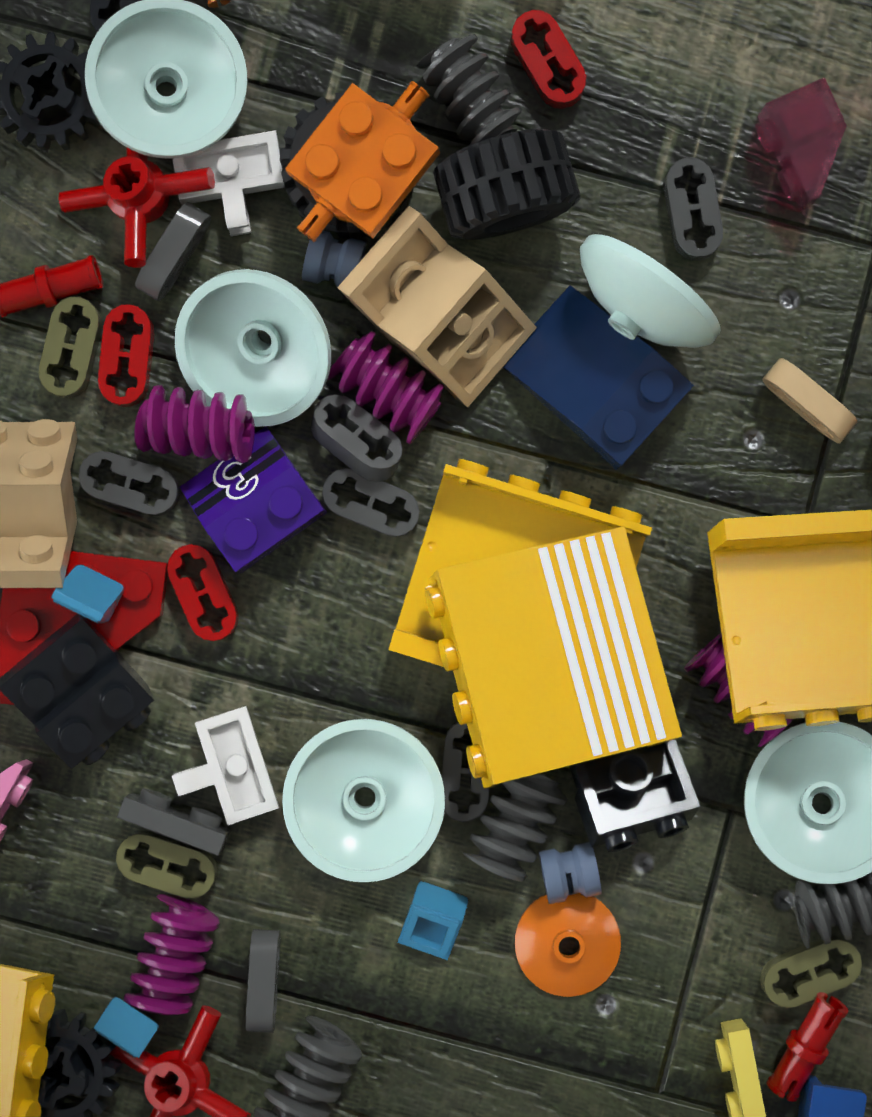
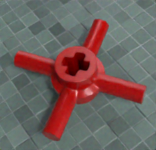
M127 148L126 157L117 159L106 170L103 185L62 191L59 193V205L64 213L109 206L116 216L125 220L124 264L128 267L139 268L146 265L147 223H151L163 215L168 207L169 196L214 189L215 177L210 167L164 174L156 164L148 161L147 155Z
M206 1005L201 1007L182 1049L170 1050L158 1057L144 1050L139 1058H135L118 1046L109 1053V1055L146 1076L144 1081L145 1095L149 1103L154 1107L150 1117L184 1116L197 1109L212 1117H251L249 1112L209 1089L210 1073L201 1057L220 1020L221 1013L218 1010ZM174 1074L179 1077L178 1080L173 1078ZM176 1086L182 1087L181 1092L176 1088Z

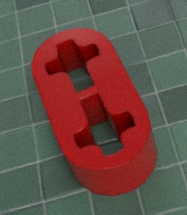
M531 10L523 13L516 19L512 28L511 45L515 55L539 96L547 105L559 109L573 106L580 100L586 85V74L581 62L558 23L550 14L542 10ZM532 25L533 29L537 32L543 29L548 32L544 37V47L548 52L547 55L543 56L535 43L527 45L523 43L526 38V27ZM554 63L563 77L570 74L573 75L574 79L570 86L571 93L565 94L561 88L553 91L549 88L553 81V72L549 67L550 64Z
M130 304L120 305L112 309L106 316L103 325L98 372V386L102 395L114 405L121 407H132L140 403L147 395L155 335L154 324L150 317L139 307ZM127 316H134V322L138 326L143 327L141 335H133L130 352H124V337L115 332L116 326L125 325ZM123 360H129L128 373L138 383L136 388H127L126 396L119 397V390L110 385L111 377H120Z
M189 544L179 547L169 558L167 571L189 625L194 633L204 640L217 641L225 639L237 627L239 614L220 567L211 551L203 546ZM187 554H191L195 560L204 559L206 561L207 567L200 571L205 588L200 591L197 590L191 577L181 578L179 574V569L185 566L184 557ZM207 594L215 608L225 607L228 616L221 620L223 629L219 632H216L213 626L203 627L200 622V618L207 614L201 597Z

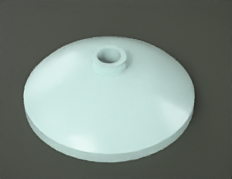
M142 0L116 12L96 33L86 58L85 86L94 115L102 127L123 146L143 155L156 158H181L197 154L213 146L235 124L245 101L247 68L237 39L226 24L209 10L185 0ZM162 82H169L175 86L176 91L171 96H162L157 92L156 88Z
M601 234L589 235L580 246L581 266L591 291L597 301L611 315L608 323L621 335L632 340L639 335L663 346L697 348L711 345L720 334L721 328L718 319L704 300L678 276L650 256L620 240Z
M250 269L233 270L218 274L207 280L190 295L177 319L175 351L180 370L193 392L197 389L204 391L207 406L211 405L216 392H223L225 394L227 408H231L237 394H244L247 410L252 413L255 426H273L290 421L307 410L318 398L327 382L331 366V345L325 323L316 307L303 292L276 275ZM258 330L269 334L271 344L261 341L258 336Z
M347 720L320 731L297 753L284 782L282 798L283 815L294 844L315 867L331 876L347 881H380L396 876L416 864L435 841L443 821L445 809L443 780L439 768L428 749L408 731L381 720ZM362 787L372 789L375 793V802L370 806L359 805L355 799V793L358 789Z
M844 722L812 727L802 723L780 733L758 754L751 766L745 784V817L755 843L762 853L779 869L795 878L818 884L849 882L872 872V735ZM816 794H824L830 799L831 807L826 814H820L814 810L812 800Z

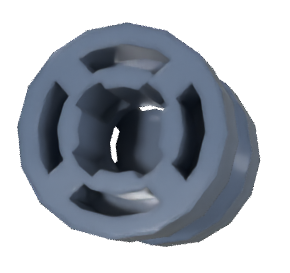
M322 231L316 242L309 240L303 264L302 280L318 284L323 280L330 281L332 278L336 287H338L365 256L367 242L349 238L341 244L340 240L334 239L331 232Z
M590 842L575 844L571 851L561 853L554 848L538 851L548 904L565 902L569 895L577 893L584 897L602 894L596 857Z

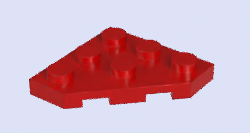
M70 552L65 577L75 566L84 565L124 586V592L109 621L96 623L86 618L116 651L163 616L168 579V563L84 552ZM56 588L2 589L0 604V677L78 614L53 602L54 599L51 596ZM0 691V704L14 705Z

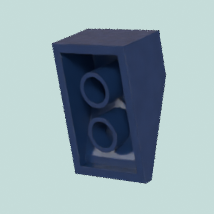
M570 285L534 324L537 327L503 368L617 470L694 385L638 336L632 340L617 332L608 323L610 315Z

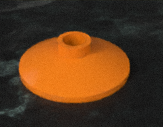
M580 893L569 895L565 902L548 904L546 894L539 897L524 911L515 933V952L523 973L535 986L557 996H579L601 986L614 971L621 951L620 931L610 910L596 897H584ZM565 937H573L579 942V948L573 955H564L559 951V943Z

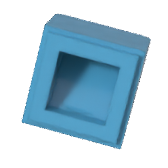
M77 565L65 577L63 588H56L51 598L54 599L53 602L96 623H105L110 620L124 592V586L84 565Z
M420 881L415 890L397 943L448 960L464 919L468 898Z
M114 997L94 1026L95 1032L135 1058L140 1057L159 1028L155 1021L118 997Z

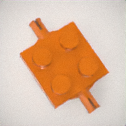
M411 81L400 98L391 106L387 103L376 101L354 83L349 86L285 168L287 174L308 189L316 201V205L301 224L297 226V229L302 234L308 236L311 241L316 242L318 236L332 218L336 217L339 220L353 223L374 239L440 154L439 147L419 133L410 121L423 102L430 96L424 88H419L417 83Z

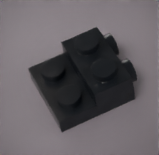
M76 614L0 677V691L34 724L36 734L71 769L81 761L86 765H91L98 761L110 746L108 739L122 727L127 731L139 727L150 715L151 708L149 705L154 701L148 684L97 629L80 614Z
M676 739L651 747L645 746L569 766L577 788L575 801L591 847L605 844L608 852L621 851L637 844L639 841L637 835L656 830L658 838L675 836L689 828L687 821L692 820L700 808Z

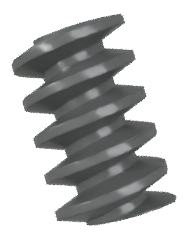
M475 34L454 38L445 42L425 55L416 65L420 69L427 68L423 75L425 84L431 87L438 86L434 93L436 102L442 105L450 104L445 111V116L449 122H461L456 130V135L459 140L463 141L473 139L470 145L499 135L517 132V129H514L512 124L522 112L520 107L503 111L501 105L510 96L509 89L492 93L490 87L499 78L500 74L498 71L485 74L480 73L479 69L488 60L489 56L486 52L470 56L468 53L478 40Z
M544 773L502 783L511 794L509 798L492 795L490 801L501 813L498 817L482 814L480 820L490 830L488 836L471 834L470 839L480 849L478 855L462 852L467 858L505 879L520 882L526 879L527 874L517 861L532 863L537 858L536 853L527 842L545 843L547 836L537 825L538 822L555 824L558 819L547 806L548 803L565 805L568 800L557 787L560 783Z
M872 872L858 878L857 881L838 883L836 886L835 884L816 883L815 891L809 882L797 880L794 910L800 936L806 948H810L812 931H817L824 944H830L832 927L836 926L846 940L852 939L854 922H859L867 936L872 935Z
M315 1016L305 1017L307 1022L316 1030L314 1035L297 1032L295 1039L305 1048L304 1053L286 1052L284 1057L295 1069L293 1073L280 1069L276 1070L274 1076L284 1086L283 1091L267 1088L263 1094L274 1107L272 1110L256 1107L253 1111L254 1116L329 1117L331 1110L327 1102H336L339 1099L341 1089L337 1083H346L352 1076L351 1069L347 1064H357L362 1058L360 1048L344 1031L330 1022Z

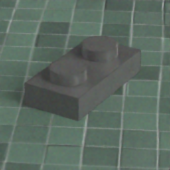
M142 788L140 795L132 792L124 797L117 818L215 855H219L224 850L231 829L220 826L222 817L196 807H192L190 814L170 807L172 798Z

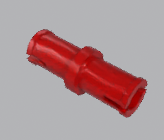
M89 255L87 258L54 268H49L46 264L35 267L34 274L0 283L1 317H7L9 314L43 304L47 308L55 307L60 302V299L93 289L103 288V278L96 258L93 255Z
M817 993L815 1001L799 1029H793L786 1038L788 1048L773 1074L766 1081L769 1089L781 1098H784L788 1090L789 1093L786 1097L788 1101L795 1102L798 1100L799 1093L816 1064L822 1065L829 1055L826 1047L841 1021L849 1012L848 1008L833 996L830 997L827 1003V993Z

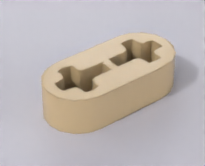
M779 358L762 379L768 389L819 432L836 443H841L858 422L856 417L843 404L802 370L783 358Z

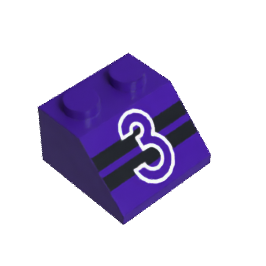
M267 426L255 433L252 455L247 462L240 463L234 456L228 461L217 460L180 486L202 526L236 573H243L327 513Z

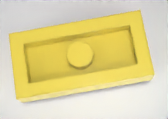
M742 1018L721 1022L723 1038L715 1040V1047L721 1072L730 1071L734 1091L725 1093L729 1117H766L750 1030Z

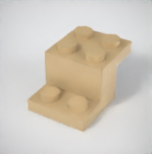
M410 206L403 211L337 287L396 348L428 370L455 399L467 408L537 328L485 268L448 245L424 216Z
M42 419L35 422L0 421V588H63L77 525L70 472L77 443L75 422H56L50 419Z

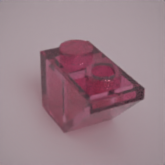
M825 77L766 103L758 115L760 122L756 124V131L763 148L767 153L774 151L782 170L778 172V179L785 196L789 201L796 200L800 211L810 208L820 197L847 127Z

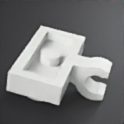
M276 130L222 139L197 154L172 158L175 173L207 167L213 170L215 177L214 189L178 194L179 200L183 205L186 202L197 203L222 198L226 225L230 231V236L251 233L244 194L285 188L281 175L282 165L280 163V148Z
M247 706L195 722L207 763L172 775L178 796L215 785L227 825L278 809L279 804Z

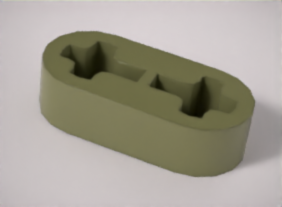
M81 297L63 299L55 306L50 318L40 360L39 378L41 384L48 392L60 398L76 397L87 388L101 337L103 320L100 312L92 303ZM77 308L83 309V316L90 321L89 328H79L75 344H69L72 331L70 327L64 324V319L66 316H75ZM67 351L72 352L70 367L78 372L76 381L67 380L64 388H59V380L52 376V370L54 367H63Z
M141 831L132 834L120 844L116 855L118 869L124 877L184 898H196L204 895L211 889L217 879V864L209 852L152 832ZM142 842L150 845L148 849L149 855L164 860L163 867L148 863L142 870L134 868L135 859L128 856L129 849L136 850ZM192 859H197L200 861L199 870L207 874L206 880L198 879L193 887L185 884V874L170 869L172 863L187 866Z
M831 936L830 944H824L822 939H818L810 943V948H806L803 945L769 960L761 972V987L767 997L776 1005L785 1008L797 1007L815 1000L819 992L829 994L855 982L861 973V955L856 947L843 937ZM835 948L841 955L848 954L849 959L842 962V973L836 975L830 968L815 972L814 967L829 961V950ZM786 968L791 975H797L806 971L807 976L793 982L794 992L786 995L781 988L773 989L772 984L780 980L778 971Z

